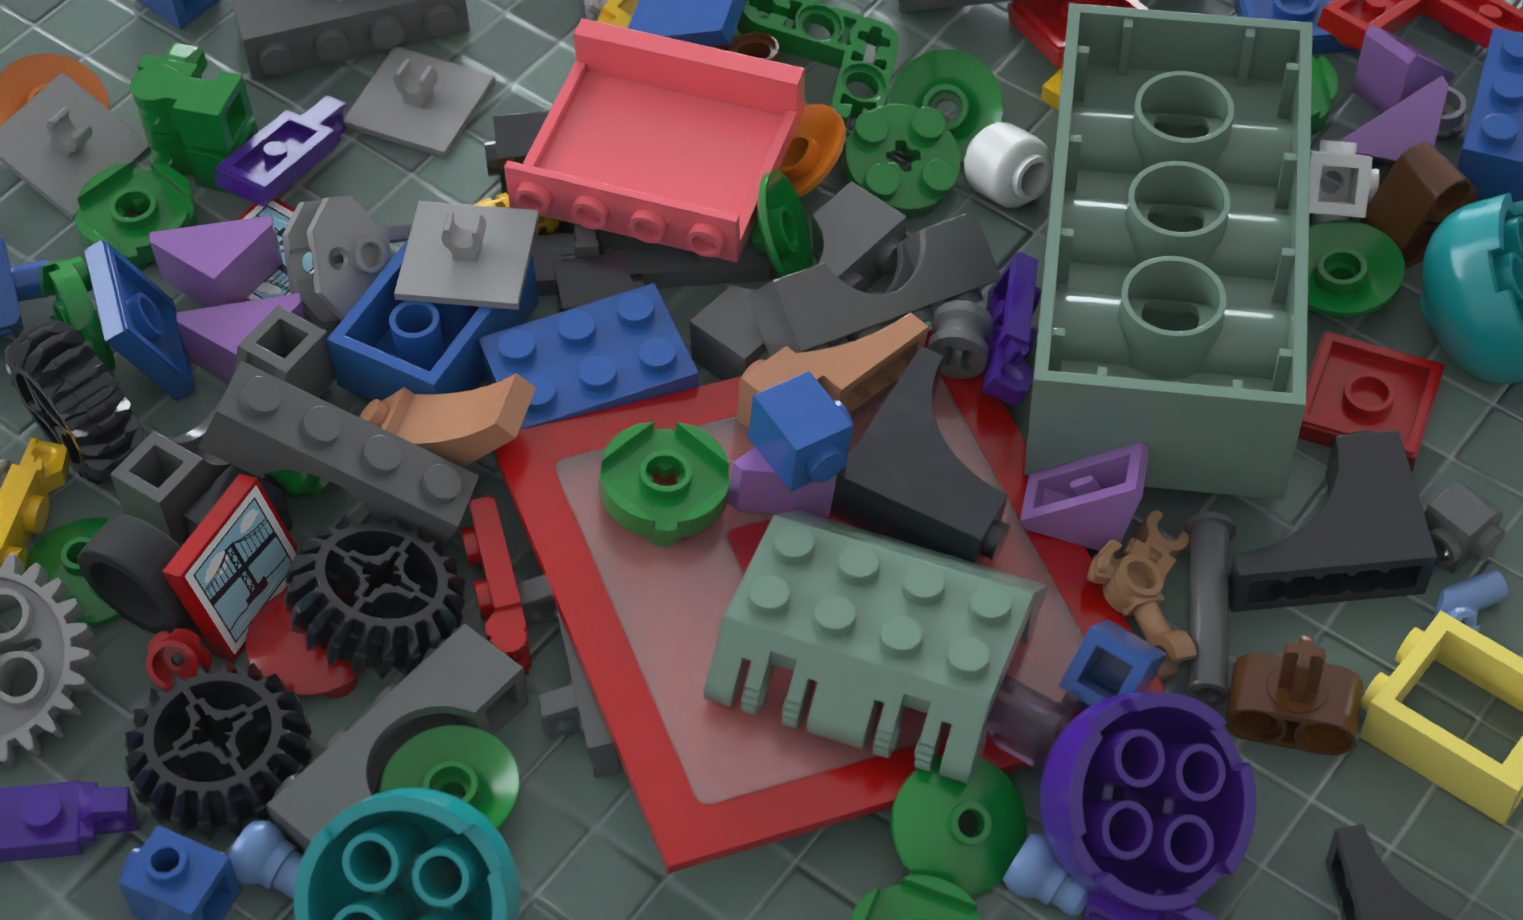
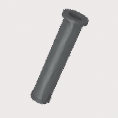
M1203 512L1190 516L1184 524V531L1190 535L1188 635L1191 637L1197 652V656L1194 659L1188 660L1185 696L1194 698L1207 706H1214L1225 703L1230 692L1228 686L1230 541L1236 535V524L1227 515L1218 512Z

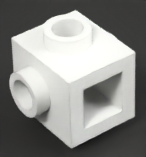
M1321 140L1320 151L1310 150L1309 213H1312V224L1334 220L1348 221L1349 217L1366 218L1367 204L1370 203L1379 187V169L1371 168L1373 157L1356 154L1357 143ZM1328 171H1337L1342 178L1341 187L1334 193L1324 192L1320 185L1322 176Z

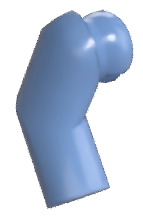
M1493 569L1444 588L1438 595L1434 618L1440 611H1443L1475 631L1480 632L1481 625H1477L1478 611L1508 599L1509 590L1504 577L1499 571Z

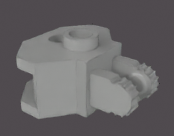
M352 195L300 202L282 235L290 294L300 293L303 309L315 323L342 321L391 261L390 243L406 242L409 238L412 224L387 227V222L376 223ZM307 252L312 253V265L315 271L312 274L308 273L302 264L303 257Z

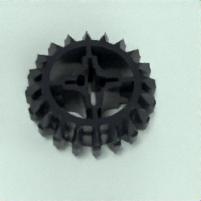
M50 319L39 326L35 324L19 334V337L4 350L6 371L12 378V386L21 397L20 402L27 408L32 416V421L38 425L44 438L48 439L50 443L63 444L67 448L70 466L75 468L80 477H86L88 481L97 485L111 478L110 474L144 440V433L139 428V419L130 408L131 402L124 396L119 388V383L111 376L106 364H103L96 356L93 348L87 346L80 334L72 331L69 325Z
M370 512L361 521V524H357L346 515H343L335 527L322 523L318 531L314 533L313 538H304L303 543L297 549L294 562L289 564L285 579L288 585L284 602L286 604L285 611L292 614L290 619L292 622V632L306 634L307 651L325 649L327 651L328 667L340 660L350 663L354 677L364 667L373 668L381 680L391 671L392 667L407 676L416 668L417 663L420 664L429 648L437 649L441 639H448L461 625L465 613V608L463 607L465 603L463 599L465 595V579L457 576V559L443 557L442 541L425 542L422 540L421 526L411 531L399 528L396 516L388 524L377 523Z
M228 659L225 660L219 672L210 673L209 669L199 661L195 677L185 680L173 672L171 680L173 688L165 692L150 688L149 702L152 708L134 709L133 723L136 729L125 733V747L128 755L125 756L126 762L124 766L130 781H134L132 788L137 800L143 803L144 807H149L152 816L160 824L172 820L175 829L180 831L183 836L198 824L201 833L210 840L219 825L228 824L230 831L239 837L243 826L242 821L251 817L256 821H267L266 804L273 799L276 790L279 789L282 782L293 774L303 772V766L312 763L313 751L310 744L312 730L308 717L303 714L300 698L293 690L286 691L284 681L276 673L264 678L262 670L258 669L253 662L238 674L236 666ZM208 739H212L217 748ZM221 749H223V751L226 754H228L230 758L225 757ZM257 757H259V758L250 766L251 762L254 761Z

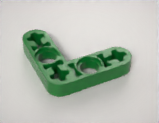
M746 0L737 24L740 34L749 32L767 33L777 39L780 51L839 68L829 106L840 114L845 126L849 117L857 119L863 112L885 105L899 47V39L889 25L879 20L814 0ZM758 11L767 13L768 19L758 17ZM787 18L794 20L791 28L785 27ZM818 24L829 31L831 37L823 40L815 39L804 31L803 26ZM867 44L876 47V55L872 64L862 62ZM852 82L863 83L872 89L875 96L868 99L858 98L849 92L846 85ZM842 152L840 154L838 161H841Z

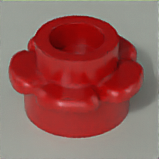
M180 627L175 628L171 633L161 631L150 640L147 646L146 670L149 678L156 686L166 691L173 688L171 685L173 672L185 680L195 677L199 661L210 671L212 663L211 654L206 647H202L200 644V636L190 629ZM181 654L184 657V663H175L173 655Z

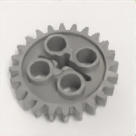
M9 554L0 568V616L11 608H22L20 623L13 630L7 633H0V762L9 768L15 767L16 747L20 745L36 757L42 754L37 736L44 730L59 739L64 736L61 726L56 721L59 714L80 716L82 713L78 706L69 699L72 691L85 692L92 691L93 685L87 679L78 674V668L88 667L97 663V657L92 652L78 647V645L95 636L94 631L86 623H73L85 612L84 607L75 598L63 601L69 588L59 578L46 584L48 572L40 564L35 562L24 573L23 562L14 554ZM37 640L42 642L40 649L30 653L23 651L31 647ZM36 669L37 681L34 688L23 696L13 697L11 686L14 679L25 670Z

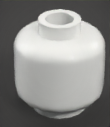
M997 122L985 127L972 139L967 147L964 159V175L968 185L979 194L1003 207L1018 208L1037 199L1044 193L1051 179V156L1047 145L1038 137L1011 123Z

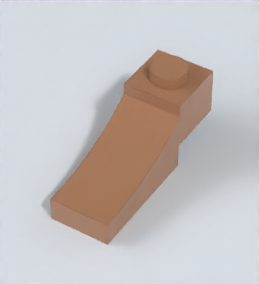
M910 312L895 323L871 335L836 347L795 353L788 346H785L767 360L760 359L755 361L743 373L739 381L740 391L736 419L749 429L753 395L807 371L812 373L833 401L838 400L846 407L852 419L894 388L920 346L925 348L929 326Z
M517 373L485 387L449 394H414L404 387L382 401L379 399L371 401L361 412L359 418L454 464L465 467L516 439L536 387Z

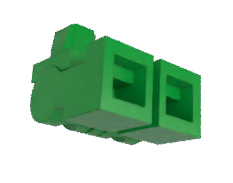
M174 43L164 58L145 54L137 65L139 72L132 78L130 90L138 107V115L148 145L152 148L151 154L154 163L167 165L178 171L182 176H194L196 186L233 194L216 186L215 169L218 164L258 133L255 119L250 118L253 110L243 75L221 71L216 81L202 79L201 75L208 64L204 50L199 47Z

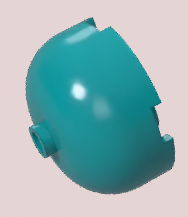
M1510 192L1465 205L1451 213L1441 222L1432 234L1426 247L1422 267L1423 293L1420 296L1424 320L1430 328H1433L1440 345L1448 357L1469 375L1482 381L1497 384L1523 382V200L1513 203Z
M400 788L381 792L363 799L341 812L325 828L321 829L309 844L300 863L294 889L295 920H518L520 910L518 872L510 849L499 831L481 812L465 801L444 792L424 788Z

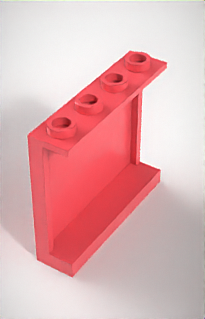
M582 18L574 32L576 61L523 164L507 161L504 166L510 208L539 210V216L542 215L579 224L588 229H600L637 238L646 243H658L687 250L704 257H716L738 263L758 218L757 201L761 179L766 172L779 170L805 111V68Z

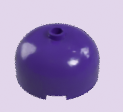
M1135 692L1116 695L1093 704L1082 711L1063 729L1054 742L1043 768L1039 790V807L1043 830L1048 844L1060 865L1072 879L1092 894L1095 893L1100 897L1119 904L1151 910H1175L1196 904V898L1213 887L1224 874L1232 875L1247 851L1254 829L1256 786L1251 763L1242 762L1234 741L1223 727L1227 721L1206 704L1182 694ZM1157 888L1166 892L1164 894H1154Z

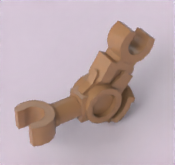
M1155 510L1138 526L1135 536L1129 539L1121 553L1123 554L1122 558L1118 560L1114 558V555L1122 546L1115 539L1110 540L1091 561L1087 573V581L1102 584L1103 595L1109 605L1116 611L1124 614L1125 617H1135L1146 638V642L1167 653L1157 672L1158 678L1162 680L1176 677L1180 672L1175 662L1194 659L1197 656V652L1191 637L1184 631L1172 630L1159 607L1165 600L1161 593L1163 583L1166 580L1165 576L1176 562V558L1190 543V535L1183 531L1175 540H1168L1163 537L1157 527L1163 513Z

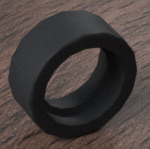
M128 514L113 515L77 556L80 571L90 587L112 609L141 629L153 634L161 631L171 633L175 628L182 627L190 618L186 608L162 573L181 546L163 531L148 522Z

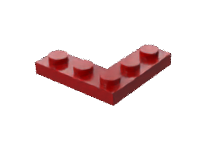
M1333 0L1323 7L1317 24L1319 28L1334 35L1344 46L1361 51L1365 33L1371 24L1393 34L1420 14H1424L1439 22L1441 27L1447 32L1464 36L1488 50L1494 27L1523 33V11L1503 0Z

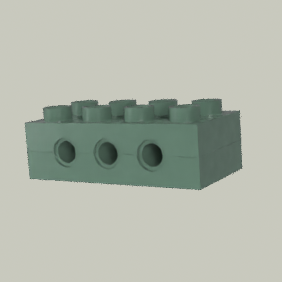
M1069 3L1024 475L1144 442L1149 449L1144 487L1277 500L1284 499L1306 407L1312 22Z

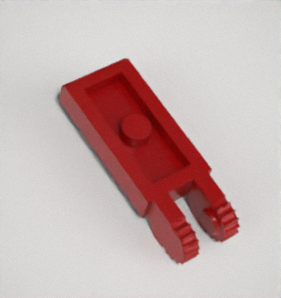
M491 496L469 500L472 526L461 528L460 530L468 567L480 564L484 580L475 581L473 585L481 620L488 619L484 624L487 641L522 666L524 676L529 675V670L532 669L529 636L496 501Z

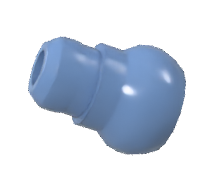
M266 820L251 822L240 834L229 854L237 880L246 885L260 884L270 891L276 889L294 900L295 881L303 855L299 853L297 846L286 840L283 830L275 823Z
M1030 834L1003 877L1006 886L1015 895L1022 898H1036L1046 905L1050 902L1070 916L1080 915L1092 895L1091 892L1079 885L1064 870L1054 856L1046 835Z

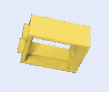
M1440 611L1425 631L1417 627L1410 631L1396 654L1395 661L1399 665L1389 677L1380 672L1367 688L1361 699V708L1366 710L1367 714L1359 737L1504 826L1523 800V736L1503 764L1401 703L1435 660L1523 712V658L1445 612Z

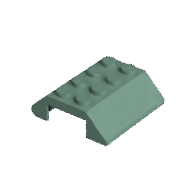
M798 509L776 514L773 516L724 614L706 678L703 696L706 700L734 708L742 694L749 665L752 661L741 701V711L758 716V713H760L768 700L775 665L792 670L794 673L782 708V724L799 729V726L801 727L809 707L815 681H817L806 731L865 750L873 733L880 704L883 702L884 707L873 743V754L886 758L891 756L892 751L896 749L899 743L906 707L927 713L922 734L916 745L914 767L931 772L938 757L947 723L952 726L940 766V775L970 784L985 749L989 714L1019 641L1027 644L1047 595L1048 585Z

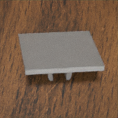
M396 46L392 48L345 116L344 125L347 126L346 128L446 158L495 83V75Z
M63 72L0 126V162L71 220L75 218L74 213L76 214L79 209L77 197L82 187L92 177L118 164L131 163L133 165L150 149L148 142Z
M418 201L394 292L395 300L518 310L538 225L539 210Z

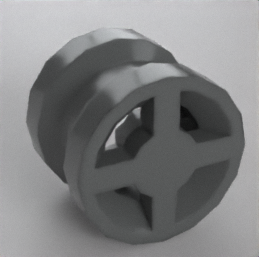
M955 300L942 304L933 315L931 323L933 335H931L927 343V349L944 356L941 375L952 379L976 377L984 372L988 364V344L993 337L994 319L989 311L979 304L970 301Z

